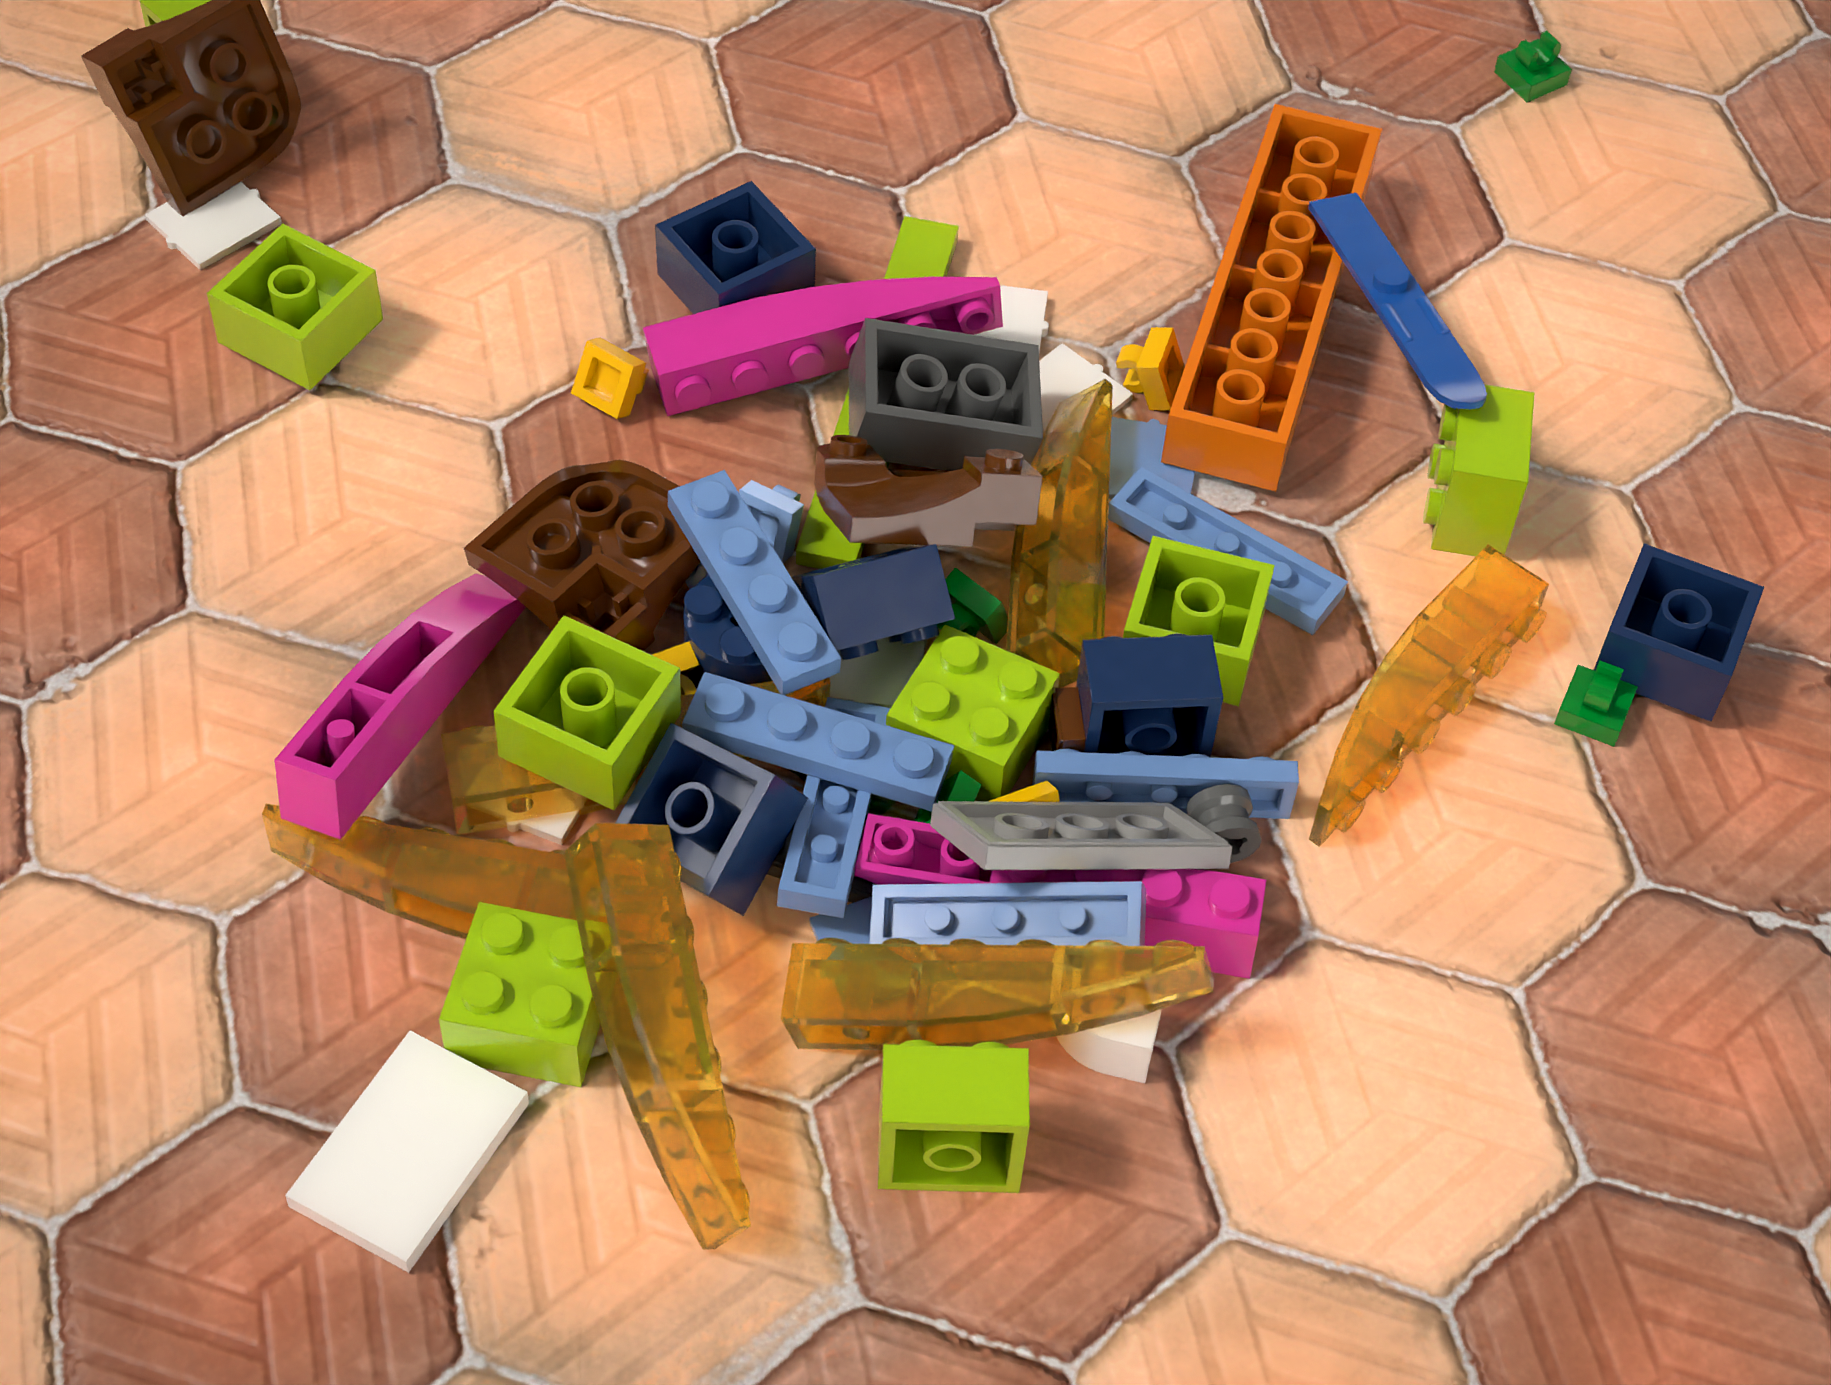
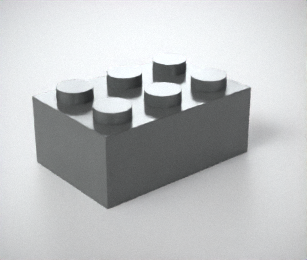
M865 318L849 362V435L866 439L867 445H870L885 462L954 471L963 468L964 456L985 457L986 451L989 449H1006L1023 454V459L1031 465L1043 440L1039 345Z

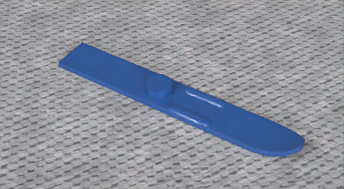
M1352 193L1310 201L1308 209L1425 388L1439 402L1452 408L1476 409L1483 407L1486 402L1487 392L1479 373L1359 195Z

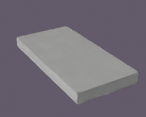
M938 801V803H933L930 823L933 829L984 870L1229 869L1233 847L1228 844V841L1171 803Z

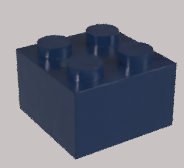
M752 181L655 225L657 274L693 314L757 297L815 287L816 248Z
M1644 543L1594 670L1596 671L1599 661L1622 668L1624 671L1620 680L1638 686L1636 694L1712 722L1733 675L1764 586Z
M937 544L906 546L791 577L802 588L809 607L834 645L841 660L858 658L878 652L876 640L888 637L889 643L902 641V644H907L938 636L937 624L955 619Z
M1170 634L1164 637L1141 638L1109 636L1102 639L1083 640L1076 687H1078L1086 737L1084 753L1120 754L1135 751L1145 755L1160 756L1203 754L1211 758L1224 698L1212 635L1188 636L1185 634Z
M670 723L605 841L744 916L808 797L776 775Z

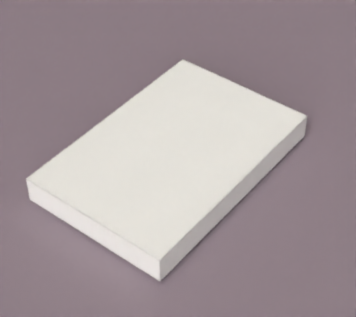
M409 1031L287 1192L285 1197L288 1206L409 1273L528 1106V1092L428 1039Z

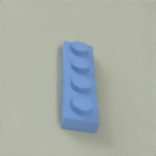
M1143 466L1136 471L1108 504L1107 519L1151 543L1152 536H1157L1275 565L1265 609L1311 635H1314L1345 595L1348 581Z
M723 470L669 490V510L780 694H789L840 673V655L726 471Z
M704 672L682 722L683 729L727 751L928 811H932L933 803H937L952 762L954 745L707 672Z
M827 697L825 705L826 708L886 725V715L891 709ZM807 775L803 795L808 797V800L795 822L778 888L777 907L844 918L854 877L855 864L873 794Z
M1060 749L1056 751H1036L1032 785L1047 780L1058 789L1060 802L1171 803L1187 814L1188 801L1195 794L1216 785L1232 784L1241 786L1248 791L1253 805L1249 818L1290 819L1299 785L1298 761L1274 760L1269 757L1235 759L1210 758L1203 754L1160 756L1145 755L1135 751L1109 754L1084 753L1073 749Z
M1142 881L873 885L869 951L876 958L1144 956L1146 887Z

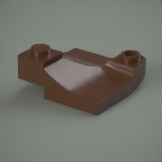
M211 0L156 24L137 30L127 28L81 55L104 105L112 110L128 133L153 174L167 203L182 217L208 203L269 164L289 145L296 130L301 111L299 92L260 0Z
M834 435L831 437L830 444H823L817 448L814 484L823 510L851 543L937 544V546L973 547L975 529L1014 531L1015 524L1036 525L1043 476L1023 459V454L1006 449H989L986 451L985 457L964 456L963 468L949 472L887 469L885 460L870 445H867L866 439L851 435Z
M626 460L573 465L553 473L532 488L464 547L469 566L510 593L552 631L565 615L642 651L655 641L653 632L676 593L701 561L668 508V491L680 486L646 467Z

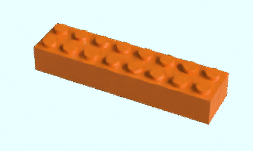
M1274 104L1168 415L1161 463L1276 492L1345 266L1308 209L1309 202L1357 193L1364 203L1380 142L1381 128Z

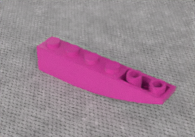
M915 277L866 280L804 288L757 297L642 328L651 370L666 414L671 416L849 368V362L865 318L971 335L1003 327L1001 289L997 277Z
M475 573L428 601L381 639L341 680L274 759L281 819L341 840L526 607L491 579Z
M870 813L867 816L855 864V876L878 885L1142 881L1146 887L1145 955L1129 957L1247 979L1251 977L1267 881L1266 879L1206 869L984 870L933 829L930 823Z

